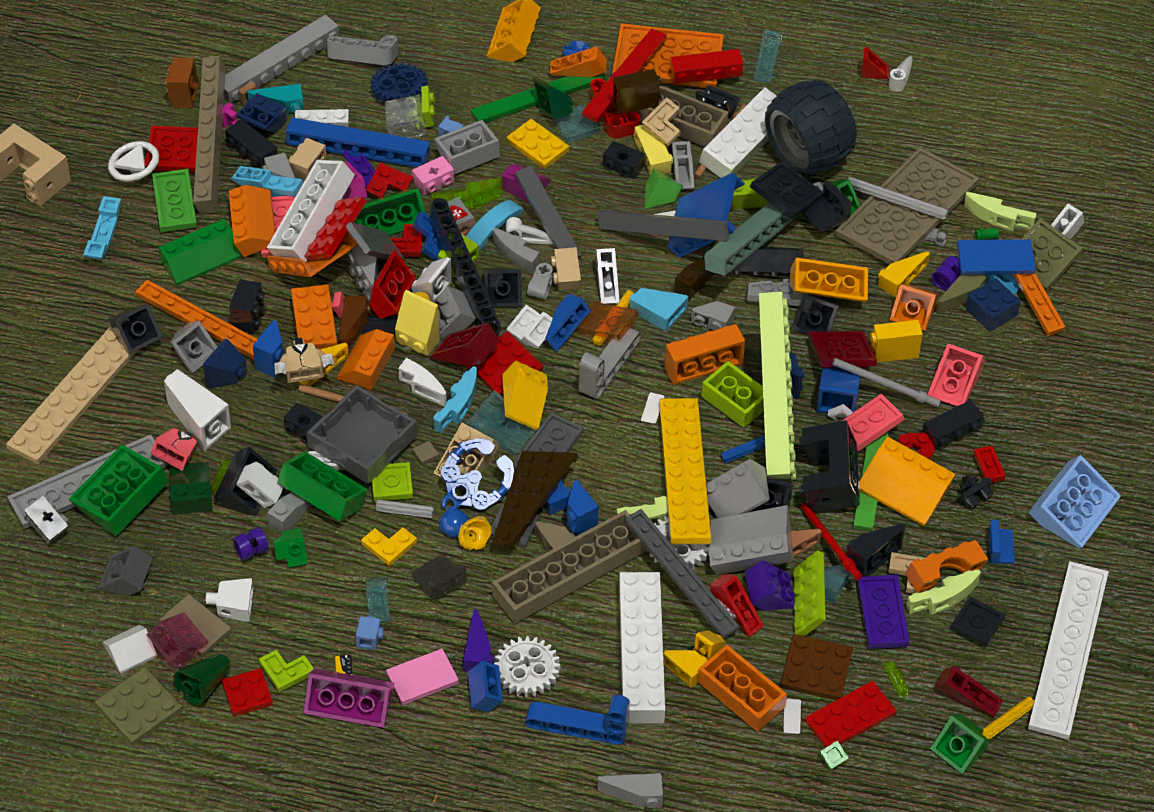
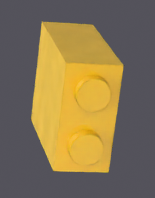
M919 320L874 325L873 333H870V346L877 358V363L919 358L923 335Z

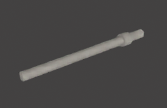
M834 358L832 365L906 394L915 398V401L920 403L925 402L935 407H938L940 404V400L928 396L924 391H916L837 358Z

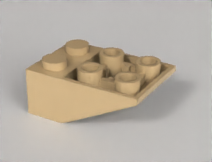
M461 423L436 467L434 474L441 477V469L450 456L449 453L451 451L454 452L460 442L464 443L473 439H488L495 445L493 452L489 456L481 454L477 449H473L468 454L464 452L459 457L461 461L456 464L460 469V475H465L473 470L482 473L492 461L500 444L489 436Z

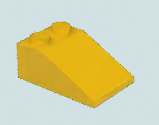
M515 361L503 373L505 417L537 430L540 425L548 391L547 375Z

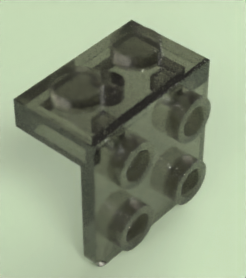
M440 555L414 570L412 576L434 602L466 583V568L462 563L455 567L446 555Z

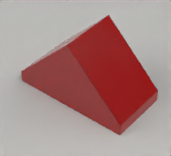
M865 47L863 49L861 78H889V65L868 47Z

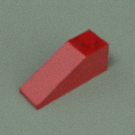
M723 574L709 585L715 598L735 620L747 637L752 636L764 626L736 575Z

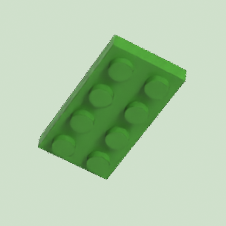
M188 169L152 174L160 232L197 227Z

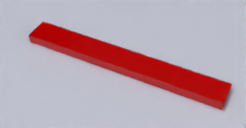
M651 28L584 108L582 116L597 123L613 104V77L639 72L667 39V34Z

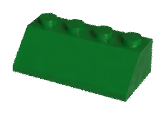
M410 188L366 202L353 223L383 230L388 235L404 231V224H414L417 215L421 211L426 213L419 188Z
M225 219L158 247L160 262L177 286L243 257L234 244L233 230Z

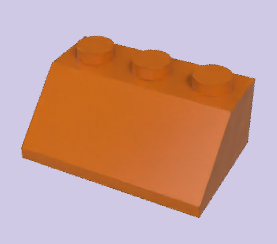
M375 329L360 335L341 368L337 379L372 390L395 349L394 334Z

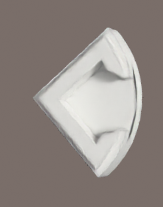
M844 404L828 410V416L835 420L836 418L845 419L853 413Z

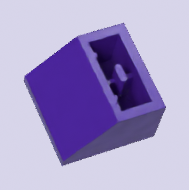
M764 560L745 571L750 601L753 606L763 611L794 608V593L789 573Z

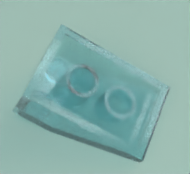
M495 390L482 401L465 422L466 425L497 441L500 444V448L513 455L520 451L536 431L505 417L504 398Z

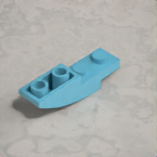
M240 166L232 177V181L241 186L249 185L270 189L272 197H296L303 185L302 179L274 176L270 170Z
M475 366L466 371L462 379L451 387V399L447 401L441 411L435 414L433 421L436 432L441 434L451 422L458 425L469 411L477 388V368Z

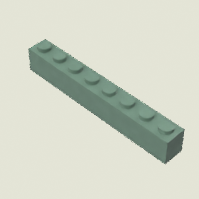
M769 202L735 229L733 233L729 234L727 241L719 242L706 252L704 256L705 270L725 276L797 216L791 219Z

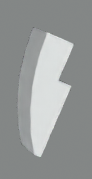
M405 358L398 368L399 380L410 384L412 393L445 407L447 403L446 391L439 381L425 368Z

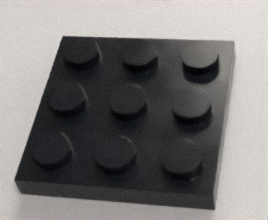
M783 161L752 181L750 188L757 194L761 195L791 219L822 198L824 194L823 191Z

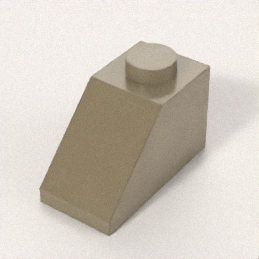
M540 521L534 523V534L547 552L575 537L564 526Z

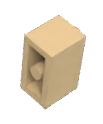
M306 138L298 146L295 154L291 155L288 160L293 174L306 180L316 160L326 159V146Z
M577 248L554 249V256H551V266L555 267L556 273H553L554 284H557L558 291L580 289L581 277Z

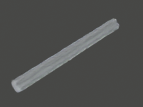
M853 177L848 178L855 190L943 220L948 215V210Z

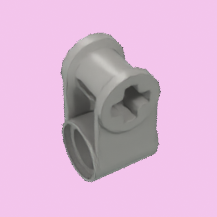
M540 263L536 267L528 285L527 295L547 299L553 282V270L550 264Z

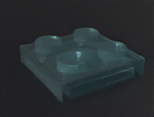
M585 104L572 108L573 113L553 119L566 143L599 133L597 123L582 116V111L586 107Z

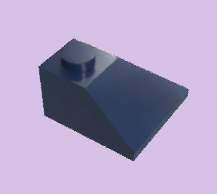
M226 338L203 363L205 383L209 389L236 384L247 373L245 358Z

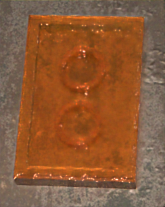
M592 301L589 305L590 313L575 331L620 340L639 316V313L636 309Z

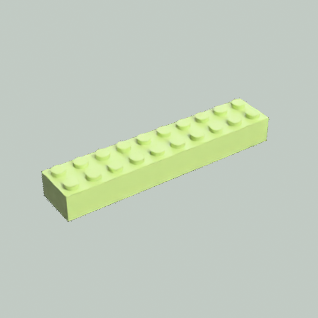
M782 292L759 293L767 478L789 481L793 486V480H796L797 477L794 463L796 455L793 431L794 415L792 413V377L790 373L792 368L789 341L790 327L788 323L789 307L787 305V298H783Z

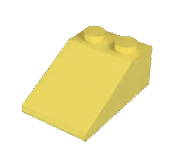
M406 290L395 327L396 341L401 345L414 349L418 353L428 356L440 341L438 305Z

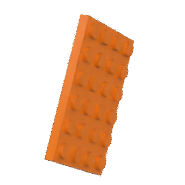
M621 24L612 74L620 67L650 29L653 28L667 34V39L639 72L655 69L657 76L661 77L662 83L674 84L670 72V57L722 51L724 34ZM718 79L674 85L706 88L709 85L716 88Z

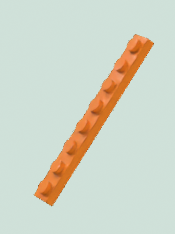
M146 280L135 291L136 296L187 324L193 321H200L212 338L220 342L225 338L228 339L240 353L254 360L253 344L257 341V338L149 280Z

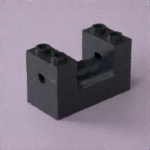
M847 420L803 428L802 437H799L800 447L805 449L806 459H810L812 466L830 463V471L803 476L801 492L803 496H806L808 506L812 507L815 514L859 506L860 489L857 441Z

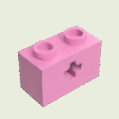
M441 156L413 169L412 182L424 196L454 182V169Z

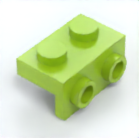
M429 86L421 87L422 99L416 101V127L418 129L434 126V116H436L434 107L435 95L434 92H430Z

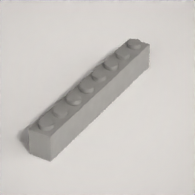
M324 15L225 75L224 100L232 104L239 100L238 90L248 83L253 82L256 88L317 51L322 50L327 46V39L329 37H339V26L327 15Z

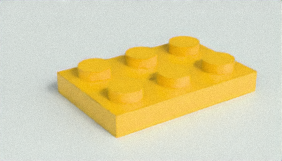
M533 119L528 120L506 137L508 144L544 170L569 151V145Z

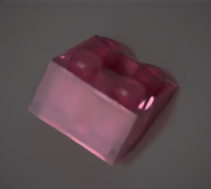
M186 613L160 621L146 634L168 663L177 669L183 666L209 642Z

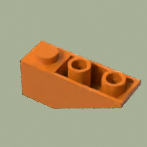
M596 46L552 60L550 75L593 77L606 73L607 59L599 47Z

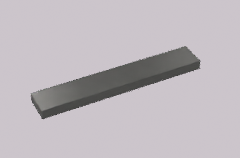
M532 166L516 171L514 174L555 248L576 247L578 259L581 258L582 255Z

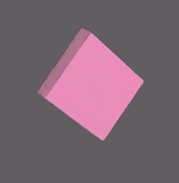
M443 649L386 670V675L390 682H394V690L402 706L459 684V679Z

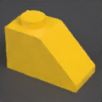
M710 630L698 632L695 635L694 650L709 660L725 646L726 641L720 635L714 634Z
M665 650L663 652V665L690 688H693L698 683V669L708 661L707 658L699 655L695 650Z

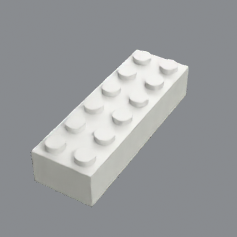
M764 88L703 149L699 162L720 178L732 172L736 174L769 140L765 128V112L767 111V106L771 104L776 95L767 88Z
M316 160L267 246V249L274 256L307 261L304 257L307 247L314 241L316 233L325 224V219L334 210L335 203L343 198L355 175L343 161Z

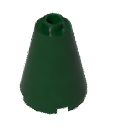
M218 653L180 668L173 675L176 689L178 692L182 690L185 694L183 698L190 704L198 706L204 703L230 670V660L227 656Z

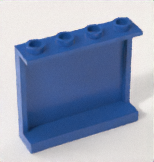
M732 172L679 198L675 216L728 221L734 190L744 186L745 183ZM728 221V232L731 234L734 232L735 226ZM670 236L668 248L680 258L716 240Z

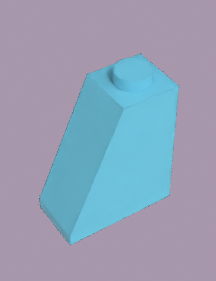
M640 288L629 299L630 312L666 332L688 309V296L683 294Z

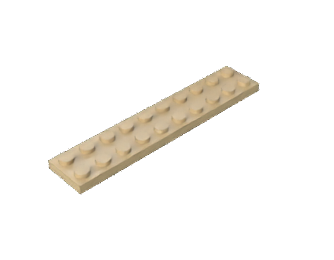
M110 326L6 443L7 449L38 465L137 351L129 354Z

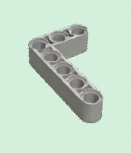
M622 325L599 357L586 352L579 365V391L598 399L637 346L641 332Z

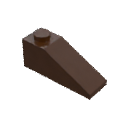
M367 295L345 296L338 339L339 344L346 343L349 348L362 331L363 325L369 322L368 317L372 314L373 309L370 307Z

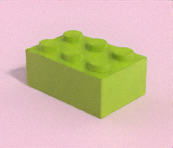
M729 361L702 382L701 397L743 428L764 411L763 386Z

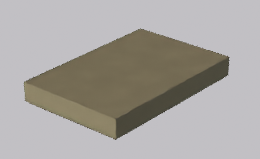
M189 594L159 619L164 627L202 657L232 632L230 626Z

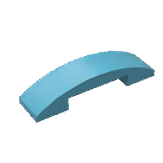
M103 196L98 210L99 217L92 238L88 240L83 254L84 257L101 260L104 258L116 229L121 206L120 198Z
M511 200L504 201L487 212L474 225L466 237L477 243L480 250L488 243V238L493 234L494 227L499 229L509 218L518 217L524 211V208Z

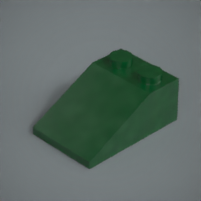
M209 462L187 464L183 471L172 465L169 466L173 515L213 511Z

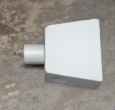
M252 579L221 581L218 593H206V604L216 605L217 613L220 617L250 622L254 591Z

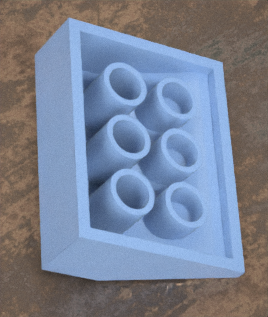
M1079 455L1066 463L1028 513L1042 527L1080 549L1121 495Z

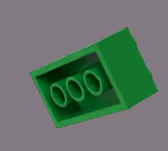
M306 451L283 463L277 482L284 486L285 489L292 491L301 499L310 502L317 509L323 510L331 515L333 519L339 521L362 509L368 491L365 487Z

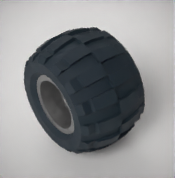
M807 80L796 83L781 91L771 101V104L767 106L765 128L769 141L781 161L800 175L807 176L826 172L839 165L851 153V150L855 148L857 131L852 112L839 92L826 82L821 80L809 82Z

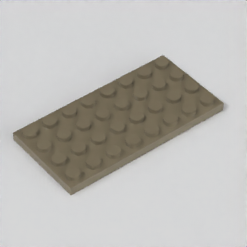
M919 148L880 187L945 208L949 214L966 196V192H970L979 183V177ZM871 195L849 219L836 229V236L891 264L903 260L943 219Z

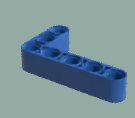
M622 695L612 696L608 715L547 703L532 702L529 705L525 724L536 730L620 745L625 742L628 730L630 700Z

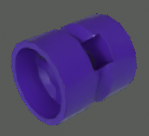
M948 256L934 271L932 281L938 288L947 291L961 275L959 259L954 256Z
M260 527L248 531V535L243 533L233 537L235 549L242 561L254 557V553L259 555L269 551L267 539Z

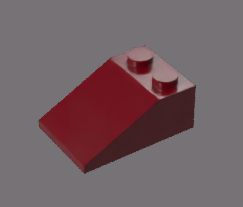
M489 323L450 333L430 356L433 359L465 366L480 365L486 361V356L496 349L495 346L500 340Z

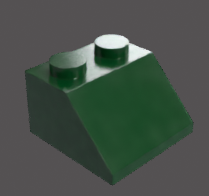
M533 77L539 109L553 119L573 113V100L570 96L538 77Z

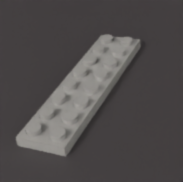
M152 435L125 445L162 468L168 466L167 462L151 454L155 443ZM116 450L7 496L23 528L26 529L32 526L23 515L24 510L42 496L46 500L49 498L54 503L58 514L76 507L69 501V498Z

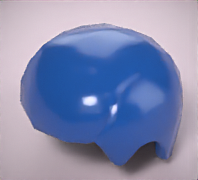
M571 41L568 47L566 44L564 45L563 55L565 57L590 49V44L582 41Z
M449 509L443 513L439 521V530L444 532L448 538H458L461 525L470 519L459 509Z

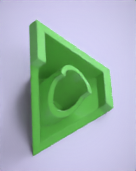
M653 169L646 183L644 209L676 202L683 185L657 169Z

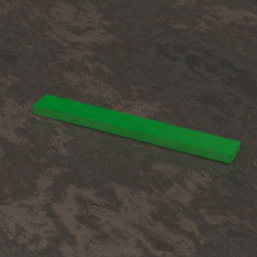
M604 73L593 77L566 76L549 82V84L565 94H570L590 87L593 79L601 78L606 81V76ZM535 87L473 108L471 113L477 122L483 120L484 123L536 106L538 105Z

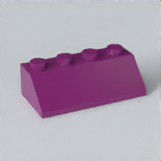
M314 668L308 677L303 713L384 728L392 703L394 682Z

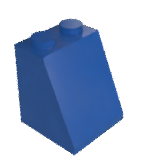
M823 367L816 412L828 414V410L842 404L852 412H855L860 376L839 367L829 369Z

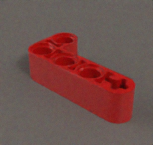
M596 78L591 81V100L604 86L605 80ZM612 104L601 117V121L609 137L618 139L634 135V127L640 126L641 116L636 111L617 114L614 104Z

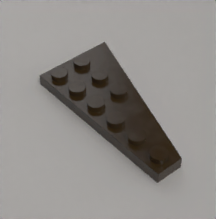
M521 452L492 541L494 548L513 549L524 534V528L530 521L535 519V513L540 507L542 508L556 490L563 475L566 476L569 472V466L572 462L577 461L579 458L577 453Z

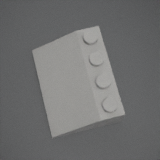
M788 505L711 519L709 557L710 566L716 575L747 570L762 560L772 565L794 561Z

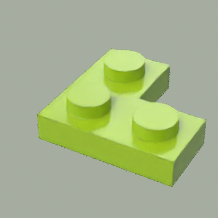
M277 650L259 658V664L279 693L307 679L309 673L314 669L305 655L288 664L285 663Z

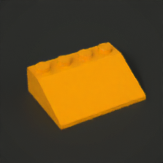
M887 436L859 481V489L866 495L925 526L950 489L956 474Z

